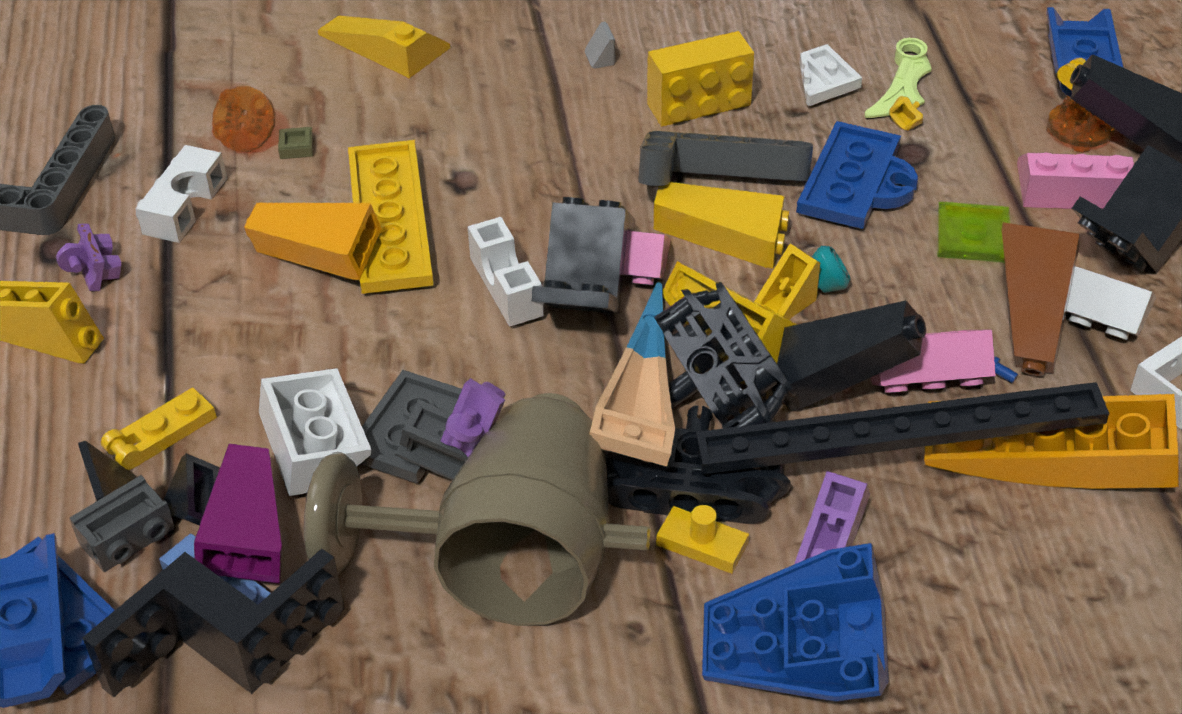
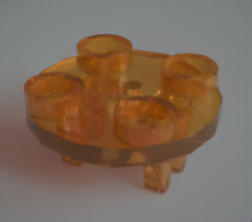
M250 86L223 90L213 111L212 133L214 137L220 140L224 146L238 152H251L262 147L271 137L275 127L276 112L271 100L262 91Z
M1069 96L1064 98L1062 104L1057 105L1050 111L1046 127L1048 134L1071 145L1074 151L1081 153L1090 151L1091 147L1107 143L1113 137L1115 130Z

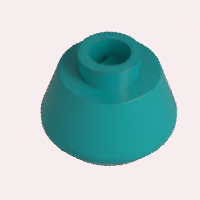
M820 246L812 255L814 259L820 262L818 289L820 288L824 293L848 288L851 278L843 261L831 246Z

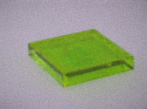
M939 202L937 209V257L1005 263L1001 229L1003 222L1010 223L1009 207Z

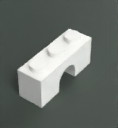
M188 145L182 148L135 208L142 235L177 243L181 242L196 221L190 198L202 197L212 200L227 180L221 152Z
M498 217L468 226L470 259L509 327L542 317L543 305L531 301L533 286L542 287V284L528 261L518 263L514 237L503 219Z

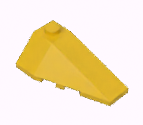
M337 16L318 29V35L409 79L450 49V43L403 21Z
M677 261L662 290V296L672 306L675 302L684 298L681 290L689 289L691 293L705 290L714 291L717 290V281ZM726 287L777 363L784 328L798 324ZM720 301L712 302L710 305H706L704 307L713 308L717 304H719ZM710 328L705 331L707 335L713 333ZM728 355L722 358L723 362L729 359Z

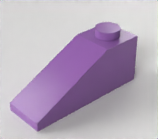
M829 471L826 472L794 564L830 549L852 546L870 496L867 483Z

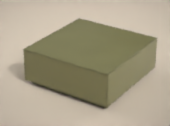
M312 127L280 129L278 144L280 159L313 157Z

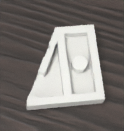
M828 44L800 53L799 64L806 104L808 106L861 88L862 77Z

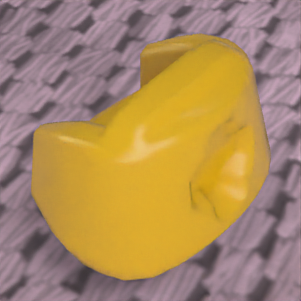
M905 96L898 97L889 109L891 119L903 130L909 131L922 124L924 120L923 114L917 110L920 107L919 102L915 101L912 104L909 98Z

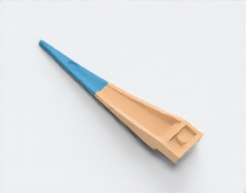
M657 282L629 343L595 407L589 434L600 445V448L605 451L616 452L667 467L672 451L675 424L667 377L664 334L654 319V316L663 311L662 283Z

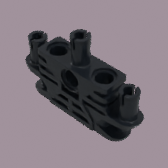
M717 282V290L714 291L705 290L691 293L689 289L681 290L684 298L654 316L664 336L686 370L685 373L668 383L672 409L699 391L712 413L722 424V428L776 422L775 416L783 405L782 401L787 394L794 398L796 392L722 282ZM720 301V303L713 308L704 307L706 305H710L712 302ZM689 322V325H687L686 327L683 326L685 323ZM710 328L713 333L707 335L705 331ZM728 355L729 359L723 362L722 358ZM742 381H745L748 386L744 390L739 385ZM775 385H778L773 395L769 396L766 400V392ZM745 407L746 410L741 413L739 410ZM733 415L735 418L729 421L728 417Z
M699 406L691 407L687 413L686 429L675 428L671 456L667 467L616 452L605 451L608 503L618 508L644 511V513L668 515L673 506L692 512L699 505H707L715 510L716 521L718 522L729 521L755 524L763 521L768 516V504L783 497L789 491L791 482L784 475L785 464L761 467L760 470L749 468L703 474L696 444V432L710 430L713 417L711 410L705 406H702L701 418H697Z

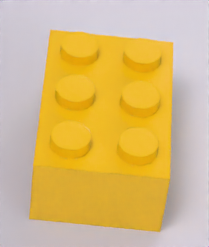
M739 31L648 51L647 105L660 126L663 127L750 106L754 51Z

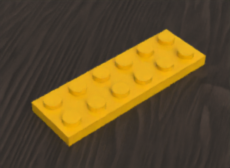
M415 140L348 147L353 203H371L382 228L360 278L361 293L433 286Z

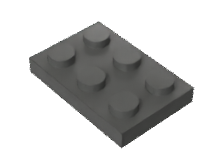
M402 370L362 426L372 450L371 455L360 464L418 484L427 469L395 456L400 446L402 429L418 399L452 413L462 389Z

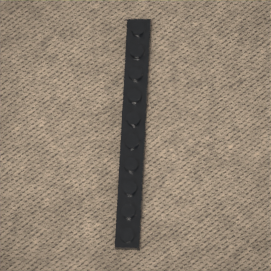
M1097 382L699 431L696 432V444L702 473L709 474L1106 424L1109 411Z

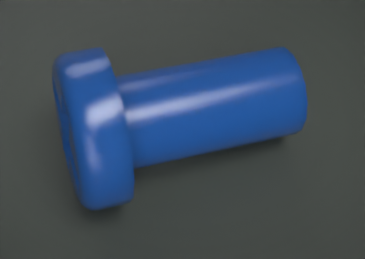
M994 357L995 374L1013 384L1018 374L999 363L1000 358Z

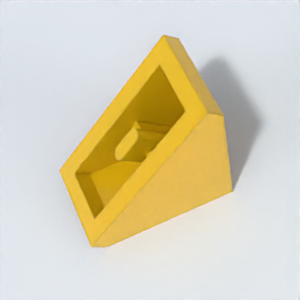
M790 243L756 297L755 302L790 320L817 300L820 262Z

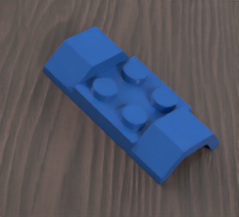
M1047 7L1048 36L1055 73L1058 72L1060 67L1073 59L1083 58L1087 60L1092 54L1123 67L1110 9H1103L1089 21H1063L1054 7ZM1059 81L1061 90L1073 104H1078L1071 99L1072 90Z
M55 533L45 535L34 552L0 559V707L2 708L49 698L66 677L62 587L58 568L57 538Z

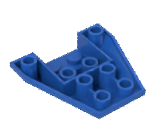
M872 543L827 550L705 602L702 676L704 680L830 701L881 696L889 682L885 607Z

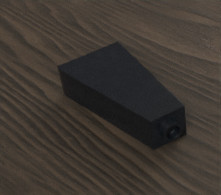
M1093 54L1083 65L1079 64L1074 69L1070 78V83L1073 84L1072 100L1144 150L1149 145L1182 163V93Z
M905 300L785 327L777 365L795 390L796 395L793 398L787 394L782 402L791 411L803 409L921 355L922 341L926 335V324L923 317ZM775 385L774 387H772V392H773V393H774L775 390L777 389L778 385Z

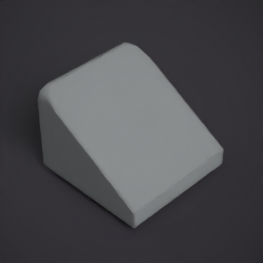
M606 22L599 24L585 48V55L592 68L612 66L615 63V38Z

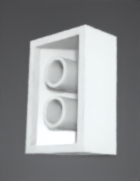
M1075 267L1066 312L1071 313L1069 320L1091 328L1094 321L1107 326L1105 333L1127 340L1129 334L1139 336L1153 307L1156 296L1152 291Z
M337 368L261 379L259 415L289 496L307 493L312 475L322 458L333 452L346 454L355 462L356 467L371 455L372 449Z

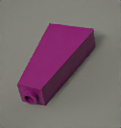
M228 444L194 540V558L218 576L280 583L282 543L268 448Z

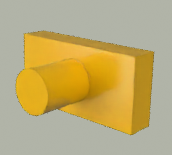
M699 505L692 512L673 506L656 535V546L733 574L749 543V533L716 522L715 510L707 505Z

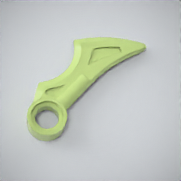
M910 37L899 40L896 44L894 61L899 66L889 89L879 101L865 111V118L889 116V109L900 96L908 97L912 104L915 101L919 102L920 105L925 103V100L917 90L918 81L932 70L927 58L928 47L925 42ZM904 52H914L918 55H908Z

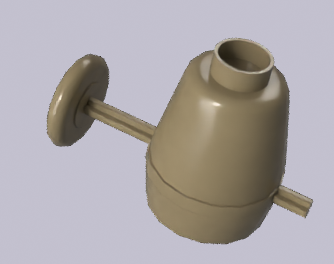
M553 393L523 398L501 410L496 423L481 438L444 492L439 511L362 505L361 480L356 464L342 452H333L322 458L318 464L307 491L304 510V542L308 559L313 557L319 550L324 549L334 556L338 575L347 568L354 555L360 528L437 534L434 570L442 587L463 607L489 620L516 626L547 625L570 616L586 599L599 567L602 565L605 548L649 550L650 527L608 524L606 452L600 448V445L589 434L592 420L581 407L568 397ZM537 530L545 535L553 573L524 602L501 579L500 565L513 545Z

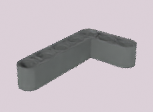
M90 105L78 113L32 187L0 184V230L36 235H51L61 230L115 140L110 116L105 106Z
M650 131L646 134L640 146L638 182L651 186L668 185L674 172L804 181L808 180L811 175L813 144L795 140Z

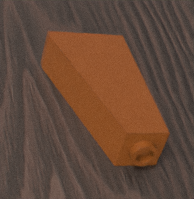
M1003 222L1001 230L1015 367H1019L1022 372L1034 376H1043L1045 372L1054 374L1080 247V234Z

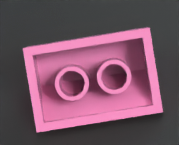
M1026 153L1018 157L1017 161L1023 207L1071 209L1081 196L1103 209L1133 167V157L1120 155Z
M627 231L623 275L633 276L632 283L654 285V278L663 279L671 238L665 234Z
M992 330L926 333L922 341L921 355L871 377L872 385L884 386L885 392L908 391V384L922 382V389L945 388V380L960 379V386L984 384L983 377L996 376Z

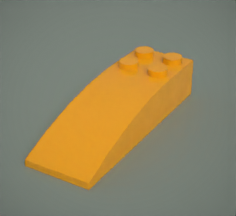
M1174 394L1103 396L1109 411L1106 424L925 446L924 462L927 466L965 475L1049 487L1089 489L1179 487Z

